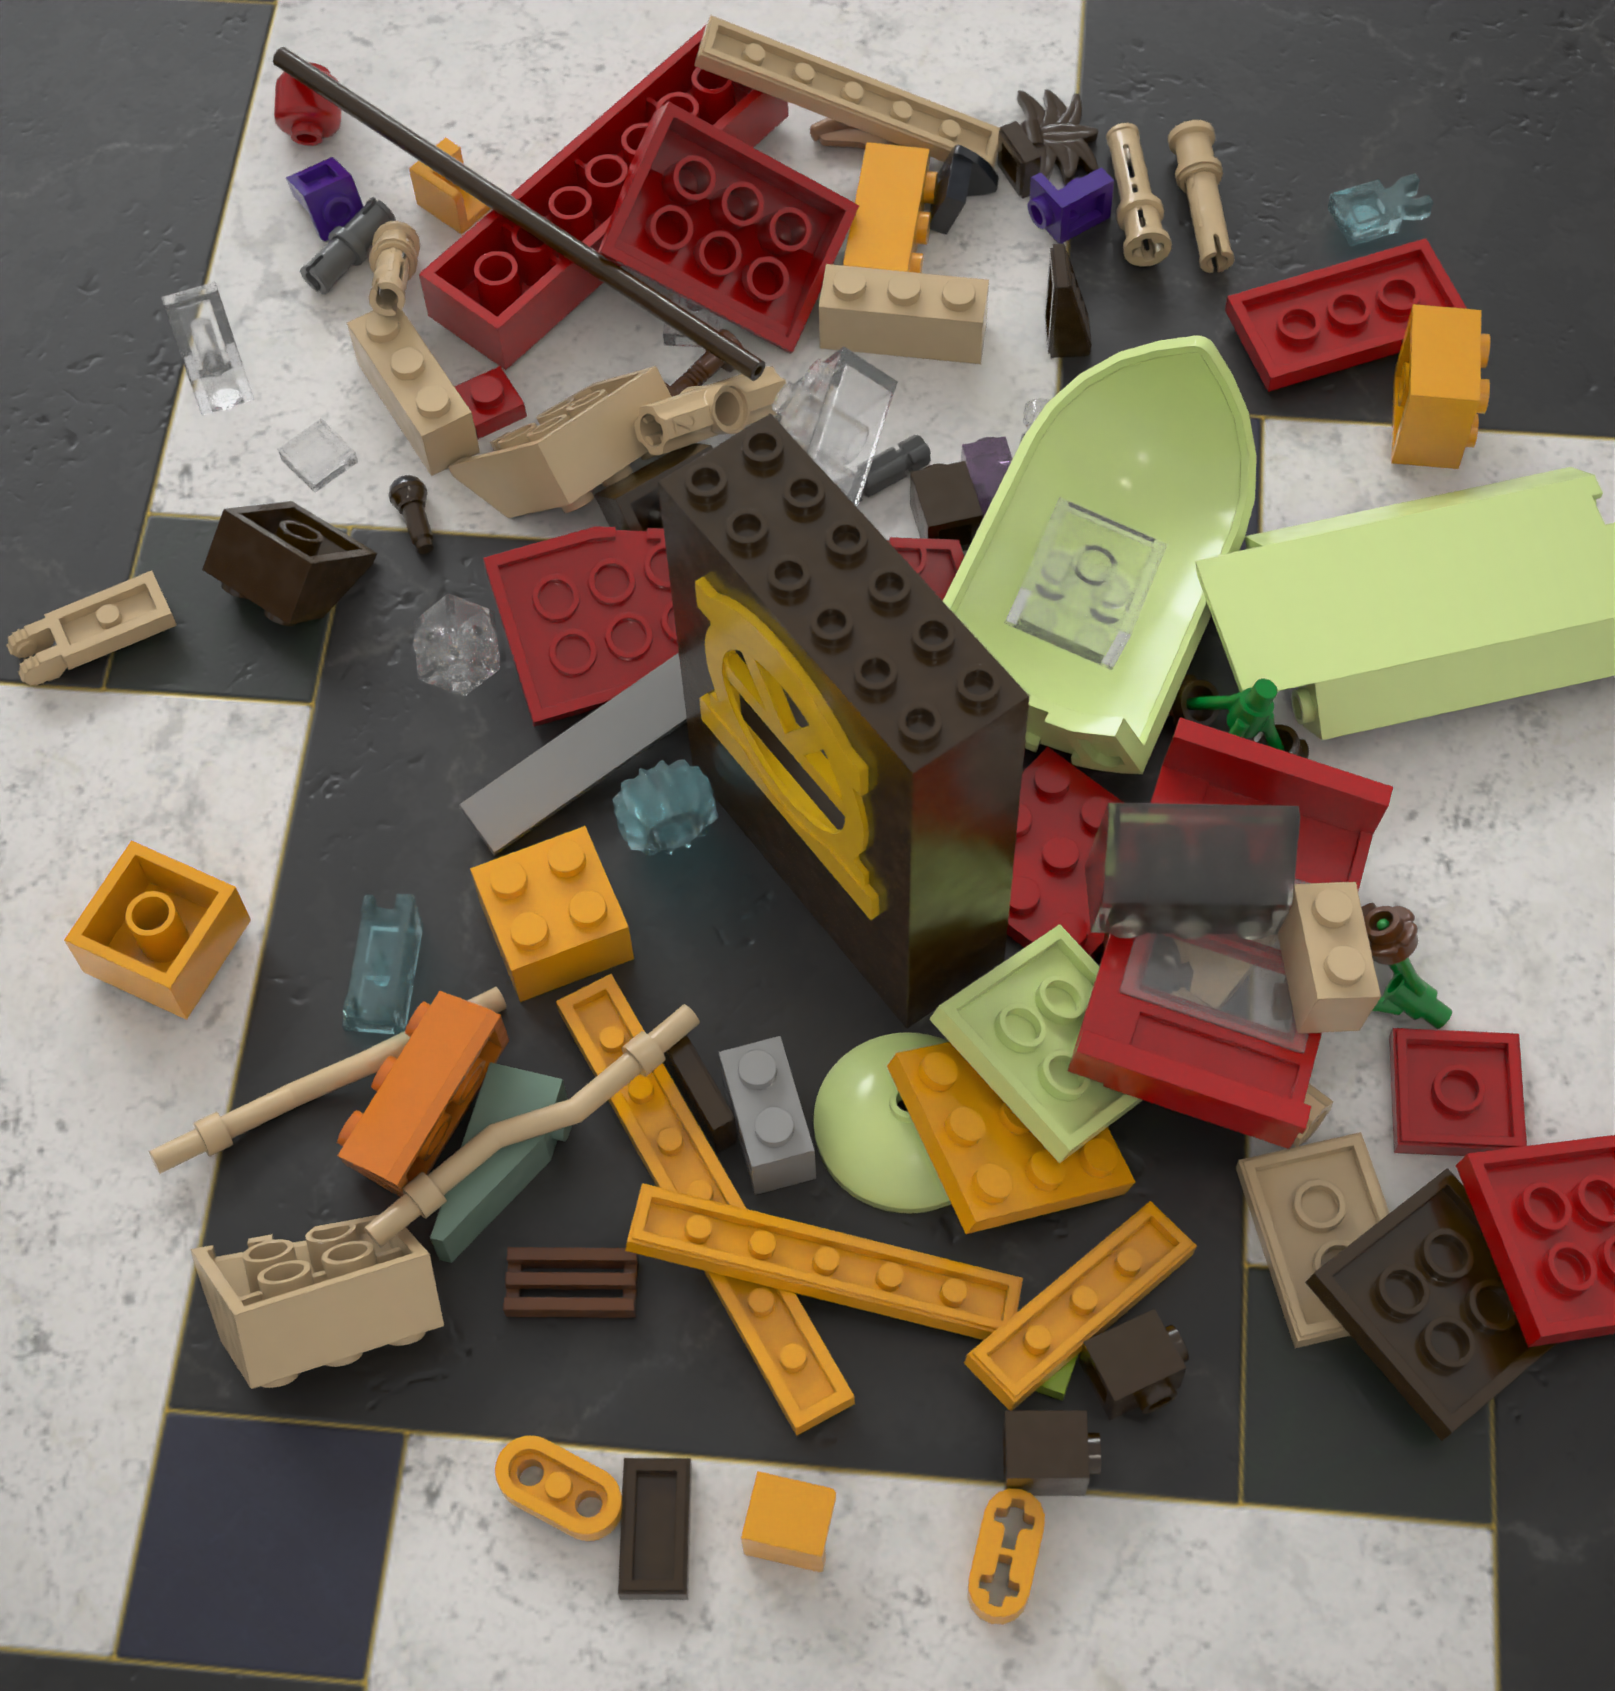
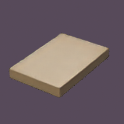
M1359 1132L1238 1160L1236 1170L1294 1348L1350 1336L1305 1282L1315 1271L1390 1213L1362 1133Z

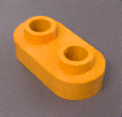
M539 1436L516 1438L508 1443L500 1452L495 1465L496 1481L503 1496L514 1506L582 1541H595L604 1538L619 1524L623 1506L622 1494L616 1480L605 1470ZM532 1466L541 1468L544 1474L539 1483L533 1486H526L520 1482V1476L525 1469ZM594 1497L602 1502L601 1510L593 1517H583L578 1513L579 1504L586 1498Z

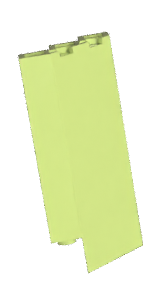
M1573 467L1245 536L1246 550L1195 560L1197 577L1239 691L1242 692L1247 688H1252L1255 682L1262 678L1272 681L1278 691L1298 687V689L1292 691L1291 695L1295 718L1300 725H1303V727L1321 740L1615 676V523L1605 525L1597 508L1596 499L1601 498L1603 492L1595 475Z

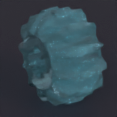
M685 759L677 760L671 765H667L661 760L654 768L649 770L640 768L639 775L636 778L621 782L622 791L612 799L615 808L614 815L623 839L628 842L631 850H642L646 856H654L661 850H664L667 855H671L678 847H691V841L696 837L706 836L709 833V825L719 817L716 810V800L713 796L714 790L708 777L703 775L699 766H689Z

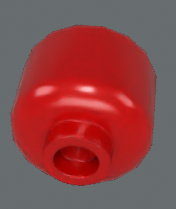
M310 63L339 82L335 76L330 74L328 68L320 64ZM285 72L277 78L274 121L282 132L291 136L294 142L307 146L317 145L322 142V138L333 136L340 129L342 111L340 108Z

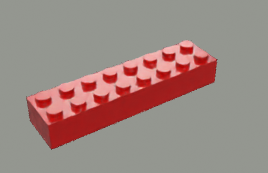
M705 25L510 195L598 252L633 157L656 110L671 102L754 148L788 117V102L694 66L705 31ZM494 210L489 212L419 273L428 316L491 361L501 366L504 370L513 365L603 284L602 281Z

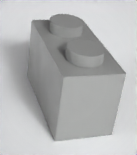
M781 1036L720 1051L722 1082L730 1110L735 1116L736 1131L754 1194L757 1195L816 1179L815 1150Z

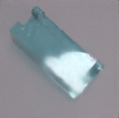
M369 894L364 896L362 900V918L348 996L345 998L342 1012L344 1018L342 1027L344 1031L399 1034L405 1031L407 1026L424 924L414 895L397 894L394 909H385L377 906L376 899Z

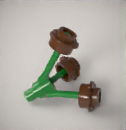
M1375 903L1362 906L1372 958L1379 964L1388 965L1393 972V978L1389 981L1382 998L1379 999L1372 1011L1400 1015L1404 1012L1413 1020L1422 1018L1435 1029L1442 1028L1449 1021L1452 1009L1436 998L1437 990L1419 977L1409 959V956L1418 945V927L1413 923L1415 920L1414 914L1402 906L1377 907ZM1285 976L1284 983H1275L1273 986L1271 1006L1273 1019L1275 1021H1284V1027L1288 1031L1293 1008Z

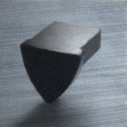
M962 145L954 146L938 172L935 201L930 207V229L947 235L966 204L967 196L994 193L998 187L999 177L993 167L980 155Z

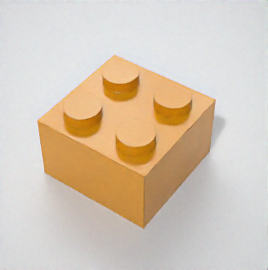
M1412 305L1394 372L1391 463L1459 469L1465 447H1475L1479 426V416L1476 413H1486L1490 393V380L1481 379V368H1486L1490 352V334H1481V310Z
M586 826L470 868L479 902L520 1002L634 959L629 926Z
M131 840L64 941L84 973L187 1020L251 919L235 886Z

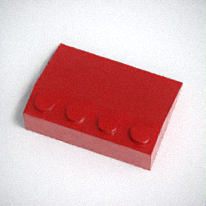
M668 102L654 112L629 167L598 253L789 353H793L822 290L826 264L833 265L860 205Z

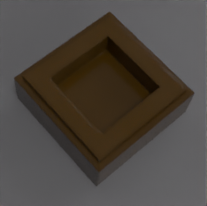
M1014 121L1000 127L997 165L1017 194L1023 199L1030 196L1031 177L1040 173L1041 155L1019 123Z

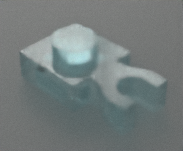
M1416 173L1400 178L1394 186L1386 189L1380 180L1377 179L1330 194L1328 210L1349 245L1354 246L1399 232L1402 219L1419 220L1429 217L1433 200L1429 195L1417 199L1410 198L1417 194L1420 182Z

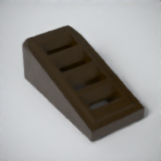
M1064 243L1053 244L1049 255L1044 315L1048 354L1051 355V358L1084 357L1091 354L1092 347L1089 314Z

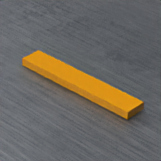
M644 1183L641 1186L625 1251L982 1340H985L1017 1313L1023 1281L1022 1277Z

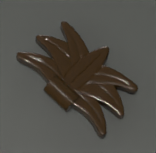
M1045 89L1043 96L1044 110L1031 95L1022 90L1018 91L1016 99L1026 117V120L1020 126L1041 155L1040 173L1049 180L1056 164L1061 172L1063 183L1067 185L1073 180L1078 164L1088 174L1098 169L1094 154L1087 145L1097 140L1098 129L1080 125L1082 105L1078 93L1073 94L1071 103L1067 108L1056 94L1049 89Z

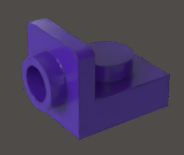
M334 157L286 177L294 198L308 211L317 235L322 241H328L329 233L335 227H344L364 207L352 175Z
M1101 167L1082 178L1071 180L1065 187L1057 190L1042 173H1038L1031 177L1030 200L1027 203L1029 215L1039 229H1045L1058 244L1064 243L1111 217L1114 180Z

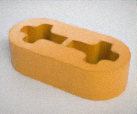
M1009 1488L994 1495L985 1508L968 1580L967 1598L973 1612L980 1619L990 1624L1003 1625L1017 1619L1023 1613L1030 1595L1045 1527V1513L1041 1503L1031 1493L1022 1489ZM1010 1507L1022 1509L1023 1521L1033 1525L1032 1530L1021 1529L1019 1531L1015 1550L1001 1547L1005 1531L1004 1524L994 1521L996 1516L1007 1517ZM998 1562L1011 1565L1008 1588L1018 1592L1017 1597L1006 1596L1002 1607L989 1604V1592L979 1588L980 1582L992 1583Z

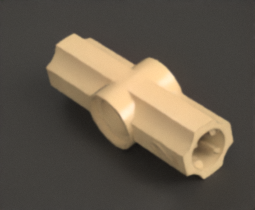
M766 366L761 376L755 381L750 380L743 374H739L709 385L687 387L679 395L640 407L639 416L634 421L637 440L648 449L650 455H661L717 435L737 434L746 425L757 422L770 413L773 416L783 413V405L789 399L786 380L776 373L773 366Z

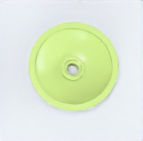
M905 1032L883 1035L868 1040L850 1050L831 1068L819 1089L814 1108L813 1122L817 1149L822 1162L833 1179L845 1191L861 1202L878 1209L896 1213H923L951 1204L909 1112L901 1110L897 1105L902 1100V1097L887 1068L891 1059L898 1052L949 1041L921 1033Z

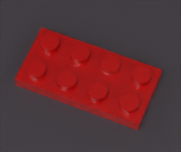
M1424 238L1229 295L1226 300L1225 312L1269 392L1400 353L1412 305L1467 309L1429 242Z

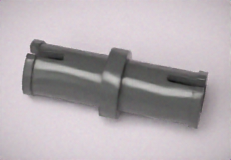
M372 197L344 227H335L329 233L330 241L307 265L300 269L301 276L306 283L315 291H320L323 295L327 294L330 287L353 264L358 266L364 262L368 256L367 250L372 245L376 230L388 221H396L392 211L382 201H376Z

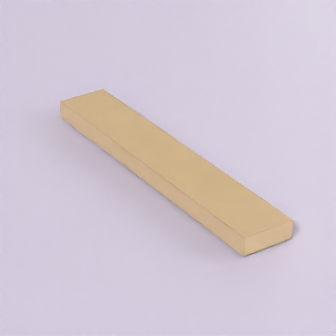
M710 15L694 66L895 144L929 149V157L945 162L955 145H962L980 155L994 169L998 153L999 127Z

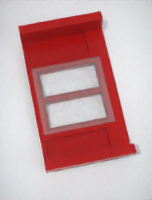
M1180 717L1158 776L1067 1071L1104 1083L1103 1087L1290 1149L1298 1134H1303L1307 1127L1312 1106L1305 1104L1304 1101L1322 1033H1297L1275 919L1294 884L1356 882L1357 890L1359 891L1372 837L1389 806L1393 786Z

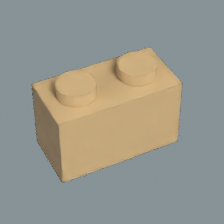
M1356 882L1294 884L1275 919L1297 1033L1360 1031L1379 1001L1381 994Z

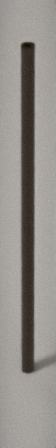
M281 47L275 52L273 64L750 380H757L763 373L765 362L599 254L286 47Z

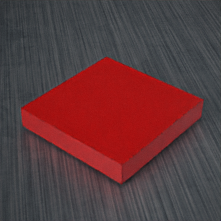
M1392 1028L1389 1035L1394 1153L1465 1156L1467 1153L1527 1146L1519 1033Z

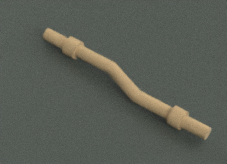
M497 987L467 1000L496 1013L507 1008L506 1002ZM403 1031L358 1054L288 1083L223 1116H220L216 1111L194 1122V1130L150 1150V1157L159 1174L204 1152L210 1157L233 1146V1138L300 1105L378 1072L383 1062L390 1055L398 1059L411 1037Z
M683 1004L650 1033L647 1034L641 1031L622 1047L624 1054L570 1099L488 1125L429 1175L421 1172L402 1188L404 1195L364 1227V1229L381 1248L417 1217L422 1215L426 1219L446 1203L444 1195L499 1149L581 1123L637 1075L641 1074L646 1077L666 1060L664 1053L700 1024L698 1017L690 1007Z

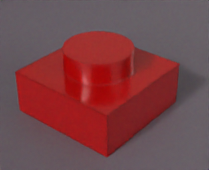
M501 366L454 386L472 412L478 439L527 417L523 400Z

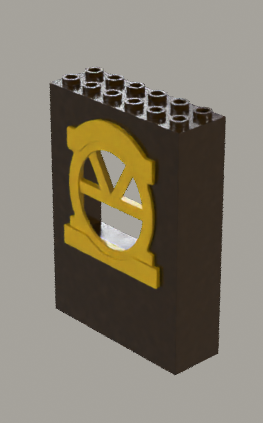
M770 413L658 481L693 772L908 1029L937 1009L943 1002L1005 960L1030 696Z

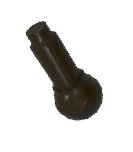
M412 475L400 476L389 487L390 503L403 515L411 542L416 546L417 552L420 554L429 553L433 550L434 546L432 543L433 534L424 509L427 500L426 485L418 477Z

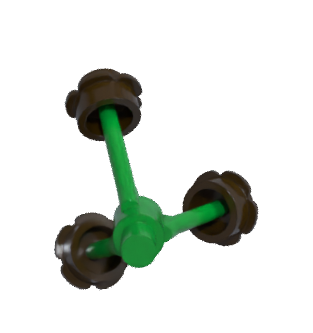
M1191 674L1185 675L1168 714L1172 718V725L1175 728L1180 717L1208 726L1214 722L1220 710L1228 709L1229 713L1227 714L1226 721L1230 728V734L1243 738L1255 737L1253 739L1254 742L1307 759L1309 757V747L1306 740L1299 739L1296 731L1287 725H1275L1273 700L1278 693V689L1272 681L1265 678L1258 679L1252 688H1247L1230 696H1219L1217 689L1210 682L1196 680V677Z

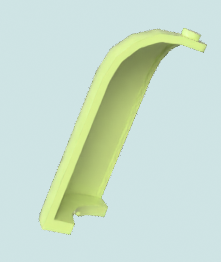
M1189 336L1160 340L1118 352L1079 374L1047 402L1024 435L943 599V602L1030 696L1025 748L1033 752L1037 751L1041 743L1073 754L1071 760L1072 764L1107 772L1143 774L1211 617V612L1197 577L1195 560L1239 551L1245 539L1255 502L1256 451L1250 416L1233 374L1214 343L1206 337Z

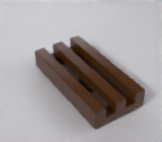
M507 1247L508 1272H506L505 1276L506 1297H504L503 1305L505 1316L636 1318L639 1255L625 1251V1248ZM523 1268L624 1269V1273L522 1272ZM521 1289H623V1298L521 1297Z

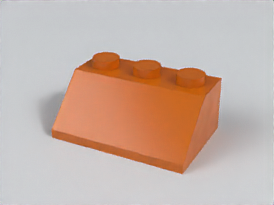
M442 991L438 992L431 1005L423 1001L415 1010L405 1030V1034L411 1038L398 1059L390 1055L383 1062L371 1085V1088L377 1091L364 1113L359 1110L353 1112L343 1126L337 1143L343 1146L338 1157L346 1166L399 1197L404 1195L402 1188L421 1172H424L426 1175L429 1174L482 1087L489 1063L497 1062L510 1041L501 1015L486 1007Z

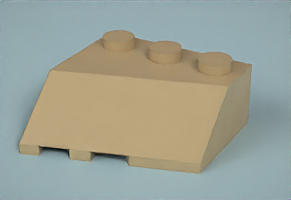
M656 366L599 381L538 414L536 419L540 424L539 426L536 423H530L491 441L490 444L494 452L470 458L463 457L449 465L448 468L453 477L507 518L561 507L564 513H569L592 501L594 496L591 490L601 483L603 486H609L629 476L633 472L630 464L639 457L641 460H647L656 456L650 455L648 449L638 442L634 421L639 416L640 407L672 396Z
M379 1215L315 1226L305 1235L306 1240L299 1242L283 1239L274 1240L273 1234L249 1238L247 1243L249 1249L244 1252L216 1257L214 1245L191 1249L193 1262L220 1340L251 1389L259 1386L266 1388L283 1386L294 1381L301 1372L323 1365L332 1367L347 1365L358 1360L363 1352L387 1344L394 1346L411 1344L423 1338L425 1332L444 1326L429 1252L406 1227L380 1248L364 1229Z

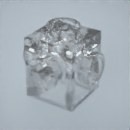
M448 593L413 621L415 636L413 646L416 653L418 680L444 688L447 692L465 696L500 670V651L498 648L494 610Z

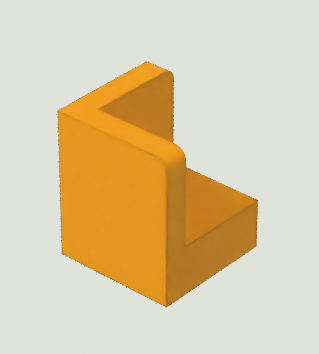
M445 137L436 145L464 164L461 147ZM419 160L409 168L417 205L461 235L491 210L490 207Z
M757 1471L741 1535L744 1555L823 1572L826 1561L825 1546L836 1503V1491L833 1488Z

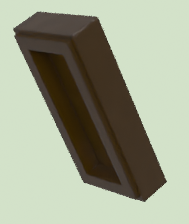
M685 1035L664 1053L666 1058L664 1063L715 1152L719 1153L736 1144L735 1116L690 1039Z
M624 1458L618 1596L620 1600H688L692 1489L691 1458Z

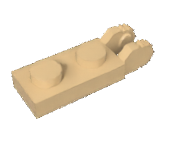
M149 571L44 614V619L26 625L23 629H18L16 632H12V635L8 636L7 647L11 655L13 654L18 659L24 658V661L20 663V671H18L22 682L30 686H37L38 684H44L45 681L50 682L59 678L67 667L69 670L177 625L153 572ZM54 641H56L57 645L51 647Z

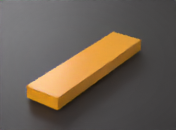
M1149 1201L970 1351L964 1364L1009 1411L1014 1410L1079 1354L1084 1341L1107 1330L1193 1255L1197 1245L1155 1204Z

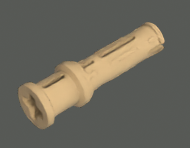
M1191 120L1177 125L1170 131L1168 136L1169 149L1177 157L1178 167L1175 171L1177 186L1187 193L1200 255V267L1205 272L1213 273L1211 258L1215 256L1217 270L1222 272L1232 266L1235 261L1218 190V185L1223 176L1222 165L1214 157L1212 149L1215 141L1213 126L1203 120Z
M1120 123L1108 131L1106 139L1111 151L1114 175L1121 200L1116 210V219L1119 227L1125 231L1126 235L1123 252L1126 260L1132 265L1140 267L1152 266L1167 258L1171 252V238L1168 232L1163 230L1161 223L1164 218L1163 204L1151 191L1138 127L1131 123ZM1127 166H1132L1134 178H1130ZM1134 187L1137 188V192L1133 193L1132 190ZM1138 210H1142V218H1139ZM1144 239H1148L1150 247L1148 251L1144 249Z
M388 221L376 230L369 256L370 269L374 273L369 303L376 313L383 316L396 315L397 307L400 310L403 309L407 281L415 274L418 265V254L420 251L419 236L414 228L401 221Z

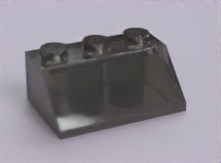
M1108 803L1085 864L1091 932L1111 933L1119 938H1134L1145 933H1171L1183 939L1200 938L1207 934H1236L1242 939L1256 940L1269 935H1277L1293 904L1300 827L1299 806Z

